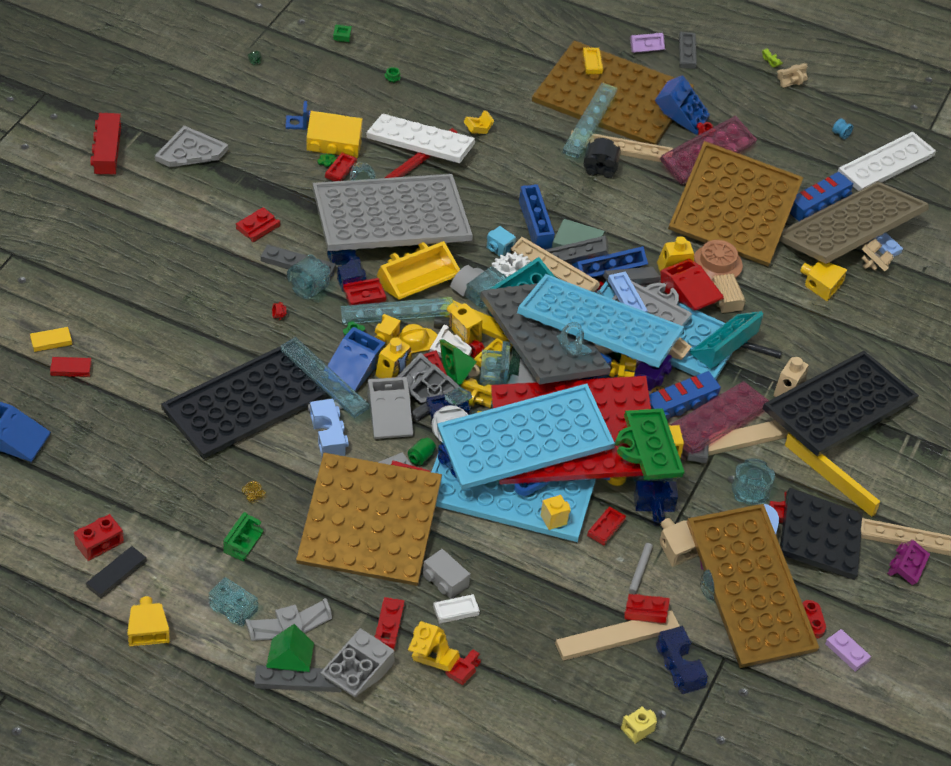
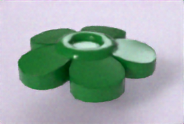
M320 155L317 163L331 166L336 160L335 155Z

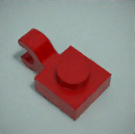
M473 649L464 659L459 657L450 672L445 671L446 676L464 685L476 672V667L481 663V660L477 658L480 653Z

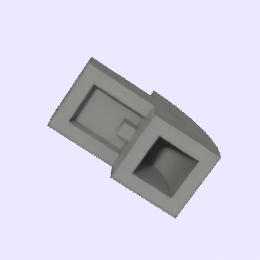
M466 265L455 275L450 287L462 296L475 293L477 286L487 284L490 276L485 274L480 268H472Z

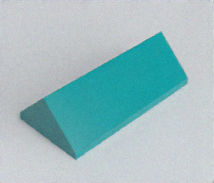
M538 257L490 289L538 284L545 274L555 276L541 258Z
M763 312L737 314L690 350V354L708 368H714L759 332Z

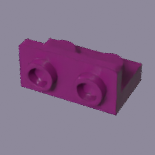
M912 539L906 543H901L897 547V554L889 564L890 569L887 574L892 576L898 573L911 585H914L918 582L930 553Z

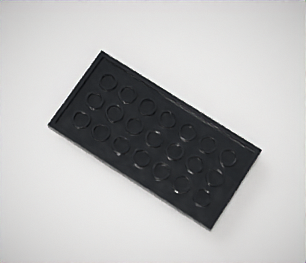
M292 340L161 403V409L198 454L205 459L307 408L310 402L320 401L335 394V387Z
M862 351L764 403L762 409L818 457L914 403L919 395L867 352Z

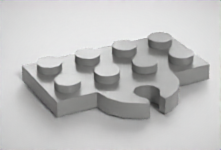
M631 281L648 310L647 313L681 326H685L691 319L692 313L678 306L679 296L674 288L670 289V294H663L661 292H665L667 284L653 283L644 288ZM615 295L612 299L619 302L617 296Z

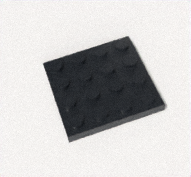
M789 488L786 492L780 542L783 555L855 580L858 576L863 513Z

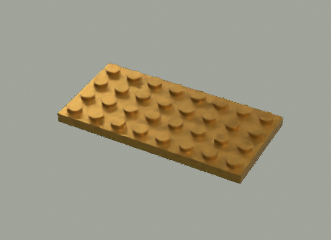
M764 503L688 518V528L739 667L743 668L817 652L819 650L818 642Z

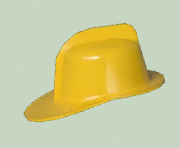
M409 324L402 329L396 338L411 347L412 353L430 350L438 334L418 324Z

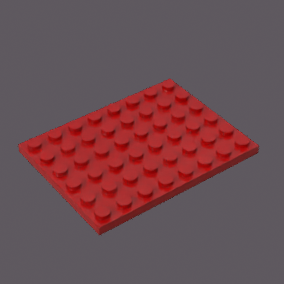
M646 376L566 380L545 384L533 382L491 385L492 406L494 409L588 384L614 443L618 433L622 429L627 428L624 418L625 411L651 409ZM622 443L613 449L503 478L499 482L501 485L643 476L640 464L628 462L618 455V447L630 448L628 444Z

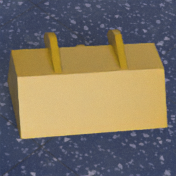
M444 241L430 247L424 242L419 243L420 248L416 249L415 253H406L402 258L396 253L391 254V259L388 260V263L380 266L376 275L384 290L397 299H402L454 278L460 271V268Z

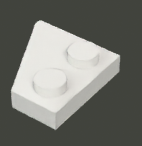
M443 325L430 348V352L437 350L439 357H441L440 339H444L468 356L472 353V348L463 342L457 334L453 335L447 325Z

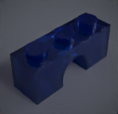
M327 250L329 261L336 265H342L337 267V280L342 292H345L343 291V284L366 280L365 270L361 269L360 258L356 257L355 250Z
M683 626L661 631L658 641H656V648L664 657L665 667L667 670H670L675 687L679 688L681 694H686L704 689L708 675L700 659L686 661L681 657L689 653L691 641Z

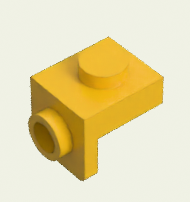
M483 111L480 118L466 116L463 122L471 133L487 134L494 123V119L487 111Z

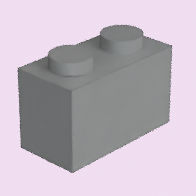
M443 549L424 561V577L434 583L442 594H446L450 599L469 587L470 573Z

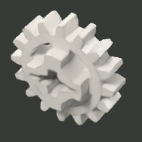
M516 252L513 255L507 253L506 256L500 255V259L495 258V262L492 263V274L495 276V279H500L501 282L531 261L528 259V256L524 257L522 253L520 255H517Z

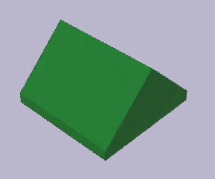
M440 339L442 364L446 374L460 385L477 361L446 340Z
M295 624L291 625L272 638L266 668L310 672L314 642Z

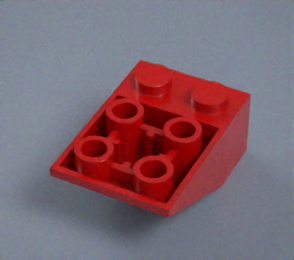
M691 259L660 270L661 283L667 284L665 292L670 294V289L674 288L678 293L679 301L694 311L724 299L722 293L701 265Z

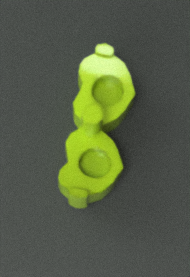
M768 48L762 50L764 60H768L771 67L783 64L780 59L776 58L777 54L772 55Z

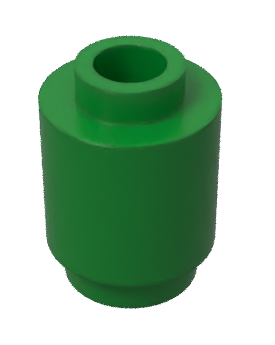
M427 437L420 439L408 450L409 460L413 464L422 465L434 454L436 449L434 441Z

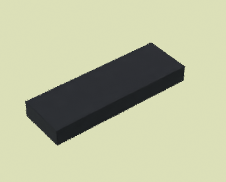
M131 546L87 581L86 587L99 598H103L147 562V558Z

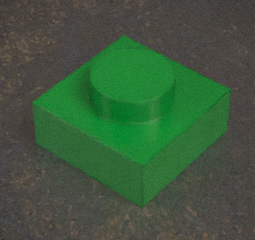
M335 24L333 40L349 42L352 26Z

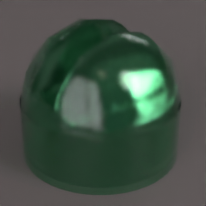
M254 51L247 55L251 64L261 63L262 56L260 51Z

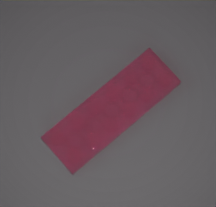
M734 116L661 155L660 161L682 184L688 181L704 141L739 153L754 145L757 139L737 116Z
M742 381L670 425H680L684 442L683 448L693 455L764 412L762 409L763 405L769 400Z

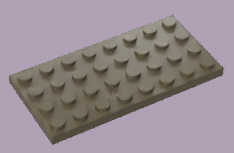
M877 181L783 229L779 241L826 264L929 210V203Z

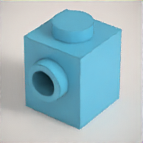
M499 226L488 233L487 248L498 256H506L507 253L511 252L510 249L515 244L516 236Z

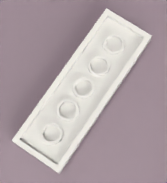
M381 114L366 132L368 139L457 163L464 159L475 144V138L387 114Z
M911 132L839 167L838 172L853 182V187L860 191L877 181L882 183L934 157L936 150L914 132Z

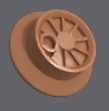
M711 240L694 253V262L701 265L711 280H713L714 276L732 273L737 278L742 271V260L736 248L729 242Z

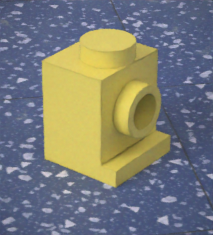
M642 706L629 716L626 715L623 718L621 729L636 744L655 731L656 715L652 710L646 711Z

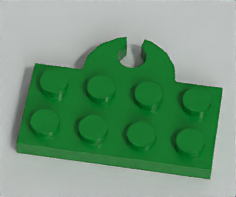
M663 408L625 411L624 418L627 428L622 429L618 433L615 446L626 443L630 448L618 447V455L628 462L640 464L645 480L683 477L685 472Z

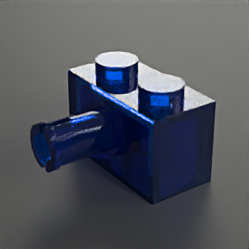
M676 481L636 482L634 492L635 511H652V520L656 523L657 517L659 518V523L665 520L664 512H675L678 500Z

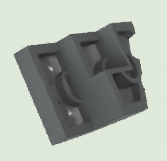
M421 352L397 376L407 377L409 395L421 404L461 388L435 364H432Z

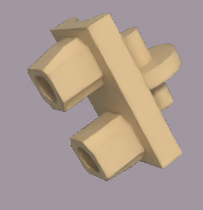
M807 64L793 65L791 68L778 70L777 77L780 80L781 87L784 88L794 84L801 85L804 81L808 80L806 73Z
M877 239L862 246V250L870 257V259L866 255L862 257L866 262L863 265L864 269L870 266L873 270H876L878 266L873 263L875 262L886 271L894 256L888 250L880 256L876 251L882 245Z

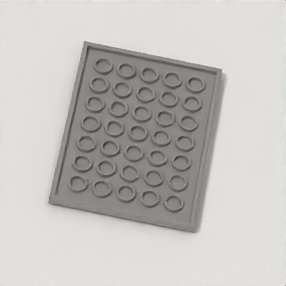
M452 174L313 183V192L328 251L419 245L422 242L428 245L443 241L445 243L472 241L473 235Z

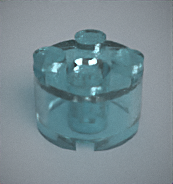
M309 255L288 269L287 278L289 283L292 281L294 285L293 291L301 298L308 299L328 287L330 268L313 255Z
M750 458L741 464L739 463L732 482V491L735 499L748 504L765 503L771 494L775 480L774 470L770 469L767 463L760 459Z

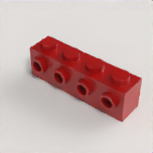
M99 113V119L95 120V130L97 132H94L93 140L96 143L92 144V154L94 156H91L90 165L94 167V174H116L121 134V114Z

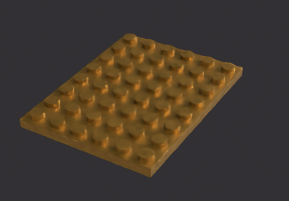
M573 41L532 96V102L631 140L657 145L673 119L663 113L655 99L667 81L674 79V77L601 50L603 73L586 74L582 53L583 48L594 47Z

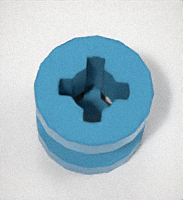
M840 118L834 124L832 132L839 134L844 140L850 136L854 127L850 123L847 124L843 118Z

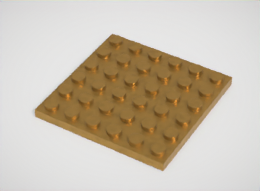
M704 141L668 229L704 243L711 240L729 242L736 248L739 256L769 267L803 177Z
M323 453L296 563L418 586L442 474Z

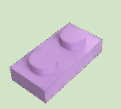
M663 33L630 36L632 53L665 49Z
M842 629L826 640L825 644L855 672L871 659V656Z

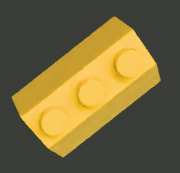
M311 111L306 150L333 155L345 153L358 158L362 143L363 118Z

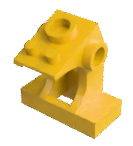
M420 621L414 630V636L408 648V651L413 652V661L450 672L460 657L459 652L449 648L444 630L438 626ZM431 652L437 653L436 659L429 657Z

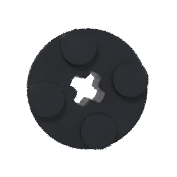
M596 138L594 142H589L583 163L586 173L591 176L599 174L604 175L606 178H612L618 169L621 154L620 147L614 145V141L607 138Z

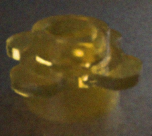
M250 481L246 486L242 487V493L246 494V499L250 502L265 496V491L261 489V484L257 481Z

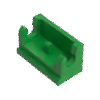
M243 512L223 540V552L244 561L264 533V529L259 527L262 522Z

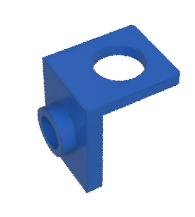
M304 101L303 116H286V129L306 130L307 121L310 118V110H307V101ZM297 120L299 121V124L292 125L290 124V121Z

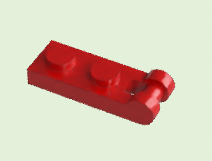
M384 597L375 638L395 650L405 600Z

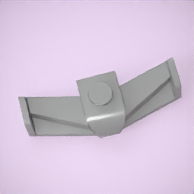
M324 598L321 602L301 612H298L296 605L275 610L277 619H245V625L251 641L271 640L293 624L303 633H306L331 620L332 614L328 601Z

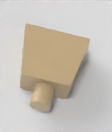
M792 357L780 374L773 396L777 397L804 383L809 365L799 357ZM789 380L792 383L790 387L786 386V384H789Z
M671 518L662 521L661 527L663 530L660 536V544L672 567L699 556L687 521L683 520L674 524Z

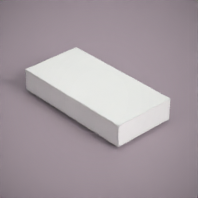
M474 594L435 602L433 605L439 624L477 616L480 613Z

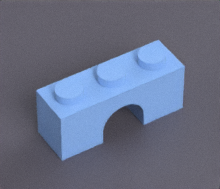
M333 399L310 402V417L313 428L327 429L325 431H318V446L321 457H323V453L345 456L346 447H349L347 435H343V421H339V406H335Z

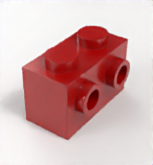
M110 514L98 518L95 522L81 527L74 532L75 545L87 561L124 543L123 530Z

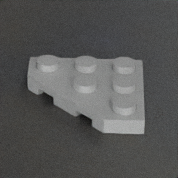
M183 126L155 155V161L168 167L219 160L228 151V144Z

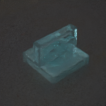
M503 341L501 351L482 349L480 383L507 384L510 342Z

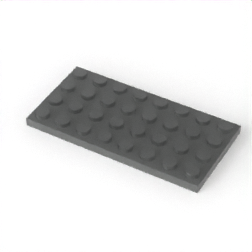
M524 284L522 286H508L506 288L481 291L480 298L538 384L610 374L611 367L593 342L580 339L573 334L562 332L557 328L544 325L539 321L526 318L517 313L519 305L537 284Z

